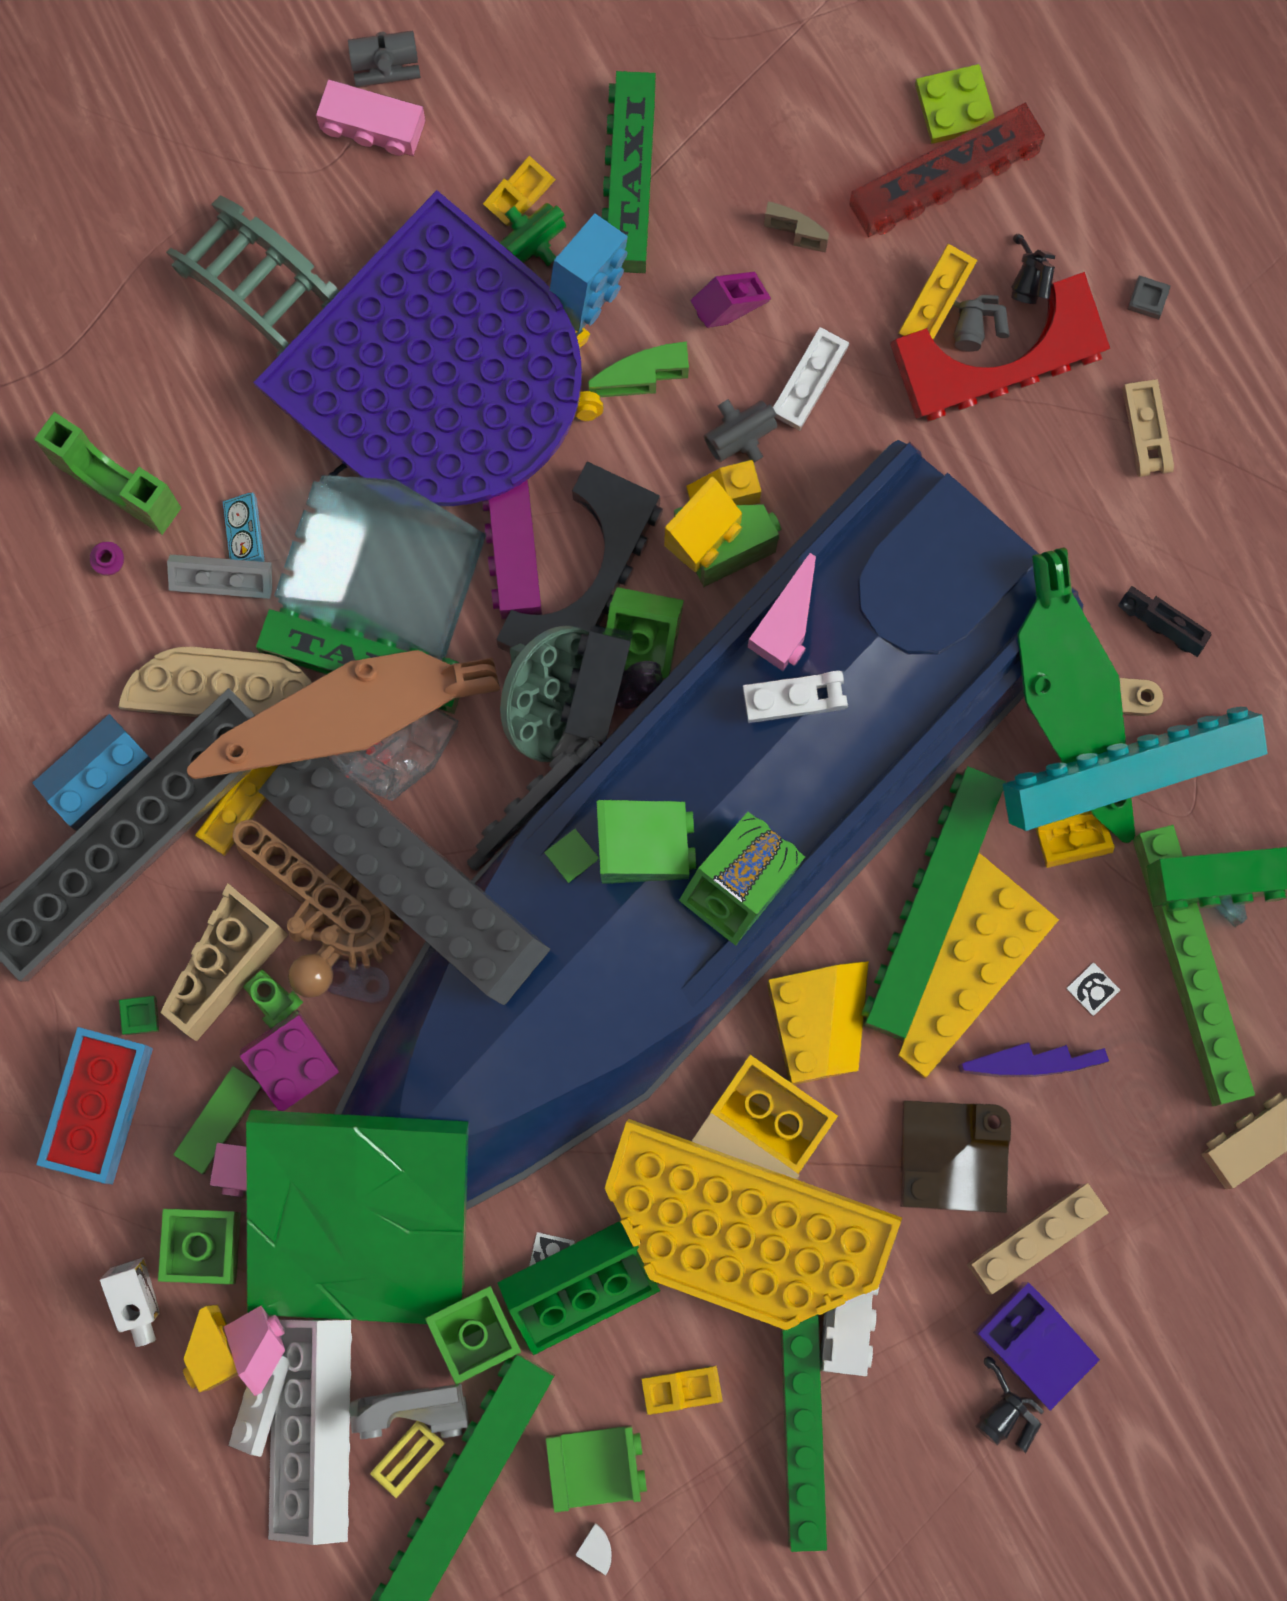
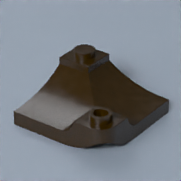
M903 1101L901 1207L1007 1213L1008 1153L1011 1141V1118L1007 1110L995 1104ZM992 1115L996 1116L1000 1121L996 1129L990 1128L987 1123L988 1118Z

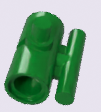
M545 203L528 217L526 214L523 216L513 206L505 213V216L513 224L511 226L513 231L499 243L523 263L534 255L536 258L540 257L549 266L556 259V255L549 248L551 246L549 242L566 228L565 221L562 218L564 216L563 211L557 205L553 207L549 203Z

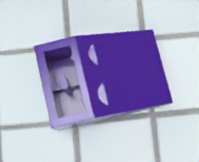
M1022 1282L973 1332L1049 1411L1100 1360L1055 1308L1029 1282Z

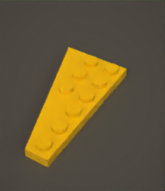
M980 853L977 855L910 1029L898 1054V1057L924 1079L1059 921L1056 916Z

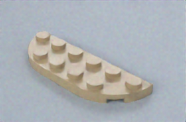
M178 647L155 655V658L132 674L123 689L119 708L128 711L198 717L229 688L257 715L310 685L312 682L296 665L274 655L201 647Z

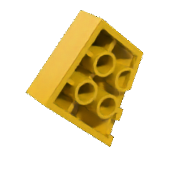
M869 961L834 965L768 980L767 987L789 1082L793 1085L857 1072L859 1070L864 1017L861 1015V1012L865 1005Z

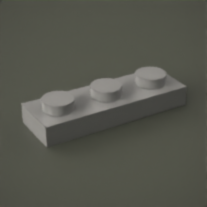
M171 554L167 561L169 591L270 599L272 594L271 562Z

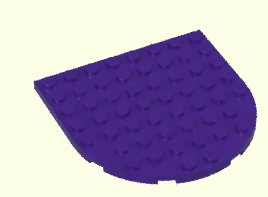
M436 190L253 383L258 390L320 444L373 487L398 499L416 504L459 506L489 500L504 494L525 482L549 461L565 439L575 418L582 386V364L575 329L563 309L561 301L550 291V287L523 262Z

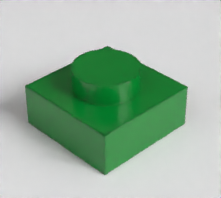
M155 996L119 1000L122 1035L160 1032L157 999Z

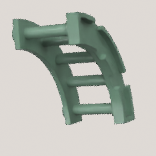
M220 195L211 204L219 213L216 217L218 221L186 255L171 247L166 253L174 260L171 266L179 275L185 279L188 276L195 279L227 302L279 350L276 353L278 357L288 347L289 343L272 326L305 291L309 292L312 290L324 302L321 305L324 309L340 291L330 281L325 284L316 274L314 275L311 270L315 266L277 232L256 216L250 221L242 215L245 211L243 207ZM235 229L239 232V235L206 269L197 264L227 230L232 231ZM256 242L267 250L265 252L267 256L232 291L218 280L217 277L249 243L253 245ZM284 264L296 275L294 277L295 282L261 317L243 300L276 265L281 266Z

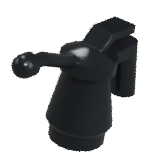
M1015 234L1013 241L1016 244H1021L1026 254H1023L1021 260L1023 265L1011 286L1013 290L1011 298L1028 304H1036L1038 297L1049 299L1055 266L1051 265L1046 258L1055 259V255L1043 250H1037L1032 253L1024 236Z
M988 1356L984 1358V1365L995 1372L1004 1393L1001 1395L1002 1399L980 1416V1421L977 1423L976 1428L987 1439L998 1446L1002 1440L1008 1438L1021 1415L1027 1422L1015 1445L1026 1454L1042 1424L1027 1410L1023 1403H1028L1040 1414L1044 1411L1032 1399L1019 1397L1017 1394L1012 1393L1000 1368L995 1364L996 1361Z

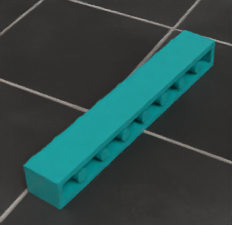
M1233 707L1228 709L1227 714L1222 716H1204L1197 719L1196 724L1172 726L1167 729V733L1161 735H1143L1138 737L1135 743L1128 745L1114 744L1107 747L1106 752L1100 754L1086 753L1077 756V761L1071 763L1047 765L1046 770L1039 773L1025 772L1015 776V780L1002 784L1009 824L1025 831L1266 755L1268 752L1262 714L1249 711L1247 707Z

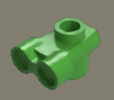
M263 969L243 985L244 989L265 1015L262 1020L270 1029L288 1017L303 1003L294 991L288 993ZM266 983L271 987V992L268 996L262 997L258 994L257 988L260 984Z

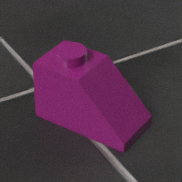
M754 271L715 276L690 301L697 311L698 318L707 328L728 325L771 300V297Z

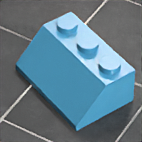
M108 714L32 783L63 820L77 831L150 763L152 759L120 724Z

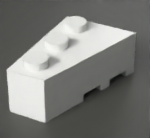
M879 1287L870 1293L859 1295L846 1301L845 1304L824 1313L820 1370L867 1376L868 1367L871 1368L873 1346H869L870 1331H874L876 1325V1310L872 1309L873 1295H878Z

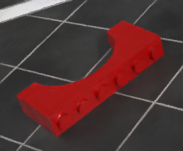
M1085 272L1052 283L1048 299L1047 319L1042 333L1035 344L1023 356L1012 363L997 367H975L958 362L945 354L937 346L928 328L890 342L915 418L918 419L926 416L927 422L946 416L945 409L957 405L960 411L978 404L976 397L987 393L990 399L1009 393L1007 386L1019 382L1020 387L1024 388L1040 382L1038 376L1040 374L1050 371L1052 377L1071 371L1070 364L1081 360L1083 366L1102 359L1101 352L1111 349Z

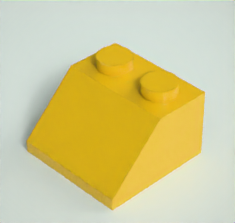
M711 476L665 526L664 546L695 573L701 566L708 568L719 555L717 549L725 540L728 543L732 542L742 530V526H740L742 512L719 482Z
M218 1305L205 1306L199 1310L183 1359L187 1366L183 1369L184 1376L192 1389L197 1387L199 1393L213 1389L238 1375L223 1328L228 1324Z

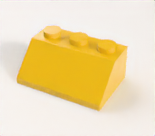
M752 1055L747 1058L710 1112V1114L712 1113L798 1174L838 1117V1115Z

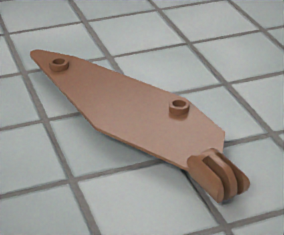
M415 650L350 661L222 734L187 767L188 776L192 779H199L366 750L454 698L499 691L500 685L497 679L494 659L492 657L450 665L422 651Z

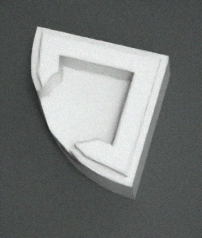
M595 1523L577 1551L576 1556L606 1575L611 1564V1545L604 1530Z

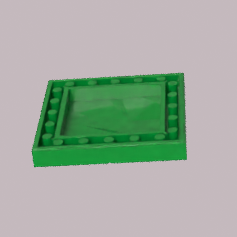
M251 1110L246 1121L247 1313L262 1306L269 1316L427 1324L426 1317L463 1300L469 1122Z

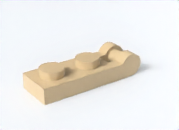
M1158 379L1124 384L1122 390L1138 477L1149 476L1150 472L1161 471L1162 474L1173 472L1174 463ZM1158 449L1159 457L1149 459L1147 450Z

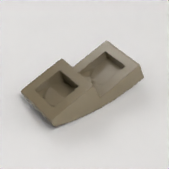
M768 201L764 227L795 233L793 246L826 253L829 233L824 228L794 209Z

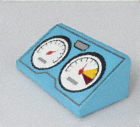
M254 492L223 501L229 558L265 562L258 504Z

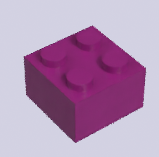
M298 1010L240 1049L241 1059L278 1111H285L339 1073L338 1066Z

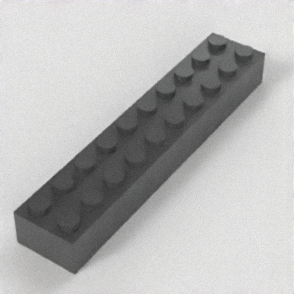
M228 688L0 903V961L20 982L29 981L251 771L245 770L199 779H192L187 773V767L222 734L256 716L232 690Z
M328 756L280 764L258 790L482 992L505 1006L550 951L549 947Z

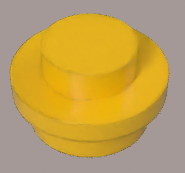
M580 392L575 417L582 421H592L603 413V402L595 392Z

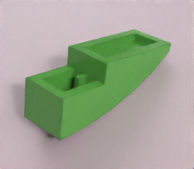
M687 341L653 347L621 359L588 381L589 391L597 393L600 397L655 394L657 380L688 378Z

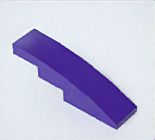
M1028 1042L962 1063L958 1068L960 1073L990 1077H1038L1069 1073L1109 1062L1105 1048L1071 1058L1067 1045L1033 1056Z

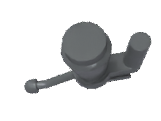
M981 295L975 300H966L961 303L955 300L952 306L959 308L960 313L953 335L956 348L968 352L981 349L982 342L985 339L983 316H994L997 337L1008 338L1010 336L1006 307L997 305L999 304V296Z

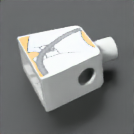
M144 1257L110 1268L100 1279L117 1330L119 1332L131 1330L136 1347L154 1342L156 1337L151 1322L159 1315V1308ZM130 1304L137 1306L139 1308V1312L134 1311L131 1308Z

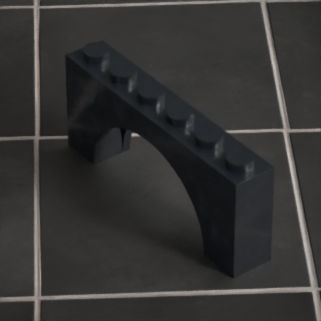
M587 461L572 490V495L575 502L581 504L592 514L601 529L605 548L599 573L582 597L560 611L544 615H529L511 610L496 639L498 648L510 653L511 647L520 643L526 646L541 633L559 626H574L589 632L591 626L602 627L600 624L605 614H609L610 603L616 588L620 584L623 586L627 585L634 569L630 564L635 555H642L649 538L645 537L649 526L655 527L662 515L663 508L659 507L660 495Z

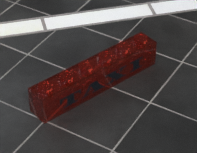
M1025 102L853 190L849 205L868 237L876 233L879 235L886 234L896 226L897 222L905 218L908 220L915 219L934 203L942 205L954 196V193L964 188L968 191L977 187L983 181V178L991 174L998 176L1006 172L1012 166V163L1020 159L1027 161L1035 157L1040 152L1045 134Z

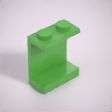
M632 1425L546 1437L554 1513L569 1511V1508L628 1500L640 1502V1492H647L645 1470H637L636 1456L643 1455L640 1433L633 1434Z

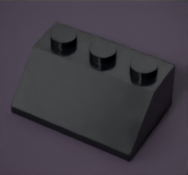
M591 626L589 635H581L577 654L582 655L583 660L580 669L573 668L569 688L575 689L572 703L565 701L560 722L567 723L565 733L587 739L593 737L603 743L606 741L633 631Z

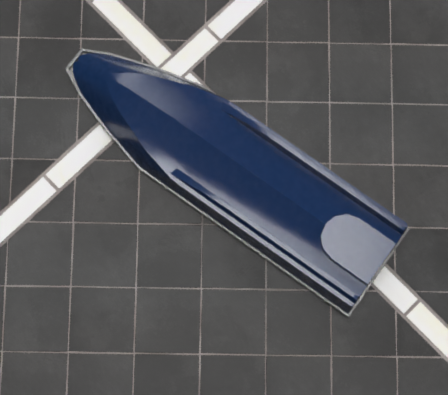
M897 440L891 445L889 444L671 671L670 675L601 744V747L471 880L550 948V951L504 1006L487 996L428 942H425L373 1031L334 1114L468 1121L467 1211L526 1179L649 1099L1025 697L1017 634L1037 599L1032 555L1039 553L948 472L944 476L922 457L921 451L911 442L906 444ZM809 553L816 556L806 632L802 643L806 650L794 666L788 663L782 671L749 649L748 642ZM1072 587V593L1083 611L1084 604L1079 598L1078 591ZM831 671L843 672L844 683L841 684L842 695L847 697L848 707L846 709L748 723L743 685L820 675ZM827 687L817 689L818 700L828 698ZM597 800L685 802L686 812L693 811L694 833H687L688 848L695 847L696 869H689V879L602 884ZM749 812L754 817L763 820L782 839L792 843L805 858L792 877L735 946L681 903L679 899L702 863L744 815ZM576 829L599 858L594 864L568 883L544 852L572 830Z

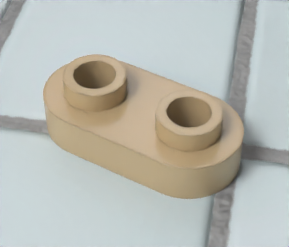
M1119 678L1123 715L1149 716L1160 708L1163 702V693L1156 683L1149 680ZM1141 692L1150 693L1152 700L1150 702L1143 701L1141 699Z

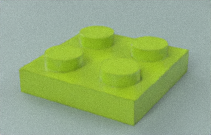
M980 64L916 79L915 87L931 144L978 134L996 128L997 123Z

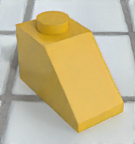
M753 460L721 467L686 486L689 499H691L712 476L719 482L736 505L760 503L762 492Z

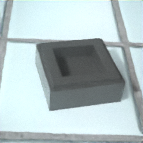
M1139 275L1127 309L1159 320L1171 285Z

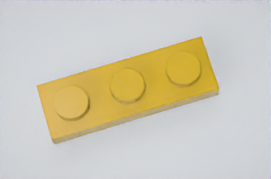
M947 244L897 334L903 337L928 328L932 339H934L974 268L977 259Z

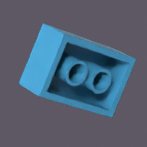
M595 213L554 260L550 291L559 298L572 326L578 332L586 324L591 326L599 317L602 305L606 301L611 303L619 293L621 286L618 283L624 273L622 263L628 254L625 251L628 236Z

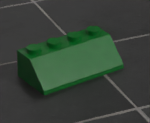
M621 1220L497 1282L506 1306L533 1356L660 1292L657 1283L649 1279L644 1269V1263L637 1251L639 1246L633 1247Z

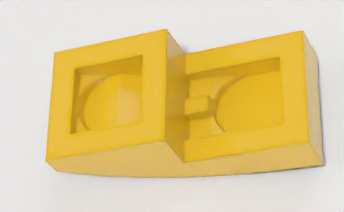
M528 156L508 181L506 179L502 180L483 205L505 225L509 226L512 223L505 216V213L515 206L521 214H524L556 179L531 156Z
M717 1366L641 1379L647 1415L723 1402Z

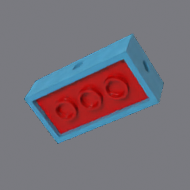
M77 1027L36 1165L113 1185L153 1048Z

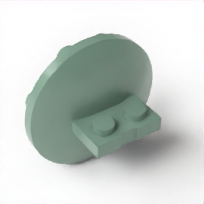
M559 626L541 633L526 646L520 643L510 648L512 666L504 682L500 714L504 733L510 744L519 753L539 762H551L555 758L552 756V751L559 743L567 723L560 722L565 701L572 703L575 689L569 688L573 668L580 669L583 656L577 654L581 635H589V631L574 626Z

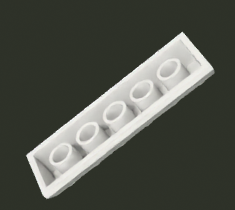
M279 1320L285 1331V1334L281 1335L285 1348L282 1356L288 1359L289 1366L271 1423L268 1540L309 1545L348 1542L351 1320Z

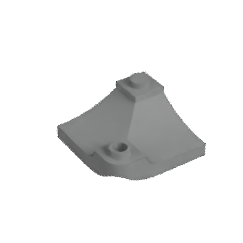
M461 1384L358 1398L350 1403L349 1408L352 1433H359L360 1439L382 1436L381 1429L390 1427L391 1421L396 1417L428 1424L431 1426L432 1433H441V1438L462 1435V1428H466L470 1424L466 1396L463 1397Z

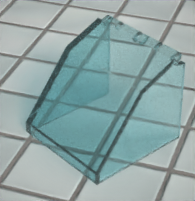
M321 475L319 482L313 481L306 501L307 506L316 509L315 513L303 510L295 536L305 542L304 544L296 541L292 542L284 568L294 572L293 577L284 573L281 574L274 594L276 598H279L278 602L283 605V608L293 610L307 618H319L332 624L331 628L344 631L345 628H352L362 632L364 638L376 641L378 637L396 643L397 648L409 651V648L412 647L423 650L439 660L443 657L445 658L486 534L397 480Z

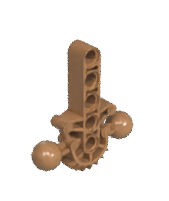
M244 820L236 825L233 830V839L238 853L302 904L295 915L287 922L290 938L296 942L304 939L309 941L314 939L322 942L323 946L316 954L300 956L294 960L289 969L288 980L291 988L297 994L312 998L326 992L332 983L333 971L331 967L340 957L349 961L351 970H356L357 961H362L364 968L368 969L370 968L369 959L373 957L376 962H383L381 951L390 955L394 952L389 942H400L401 937L395 931H400L404 928L403 921L399 920V917L344 867L338 864L326 876L258 822ZM252 834L259 837L257 842L252 845L242 844L243 838L247 835ZM275 855L285 857L284 862L278 866L268 864L269 859ZM300 876L312 878L310 884L304 887H298L294 885V882ZM353 885L359 887L357 899L349 894ZM332 896L338 899L334 907L325 908L320 905L326 897ZM360 917L365 920L361 928L351 929L347 926L352 918ZM325 923L329 925L321 933L316 931L317 928Z

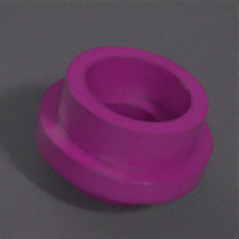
M101 542L92 549L90 564L101 575H113L122 568L124 553L113 542ZM111 553L112 558L109 562H101L103 554Z

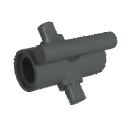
M413 30L391 34L378 32L376 36L348 39L353 72L370 70L369 72L354 74L356 87L421 78L419 65L402 67L404 64L418 63Z
M729 399L719 404L718 408L724 416L722 418L723 424L704 435V440L718 462H722L738 451H741L742 454L746 453L754 463L763 458L764 456L757 447L760 444L758 439L777 428L774 408L770 404L766 405L761 400L742 412L739 409L735 410Z

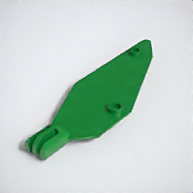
M1063 547L1054 551L1050 550L1042 554L1032 555L1037 599L1017 635L1025 702L1061 763L1067 764L1077 761L1076 757L1086 753L1100 754L1106 752L1107 747L1111 745L1126 744L1119 675L1072 593L1068 550ZM1132 797L1090 810L1092 815L1122 842L1130 843L1134 839L1135 825Z

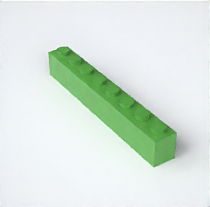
M1174 825L1140 833L1133 839L1152 907L1153 902L1146 866L1159 859L1183 857ZM1188 904L1187 909L1171 912L1167 911L1166 906L1153 907L1212 1107L1255 1096L1198 904Z

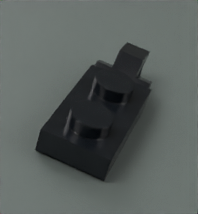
M1133 586L1127 590L1118 604L1130 617L1136 616L1145 622L1153 632L1163 634L1175 642L1180 650L1191 653L1196 657L1202 652L1212 635L1210 631L1159 597L1155 596L1154 599H1151Z

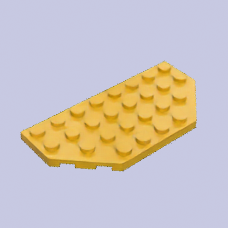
M631 1119L626 1121L604 1188L622 1219L621 1223L633 1247L639 1246L637 1251L651 1281L784 1330L795 1327L800 1322L817 1314L821 1315L845 1304L846 1301L878 1289L902 1217Z

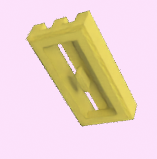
M416 1421L370 1474L397 1498L446 1442L439 1438L435 1432L432 1433L431 1428L427 1427L424 1423ZM420 1430L424 1434L387 1477H384L381 1474L382 1470L416 1432ZM430 1439L434 1443L433 1447L400 1484L395 1487L391 1482Z

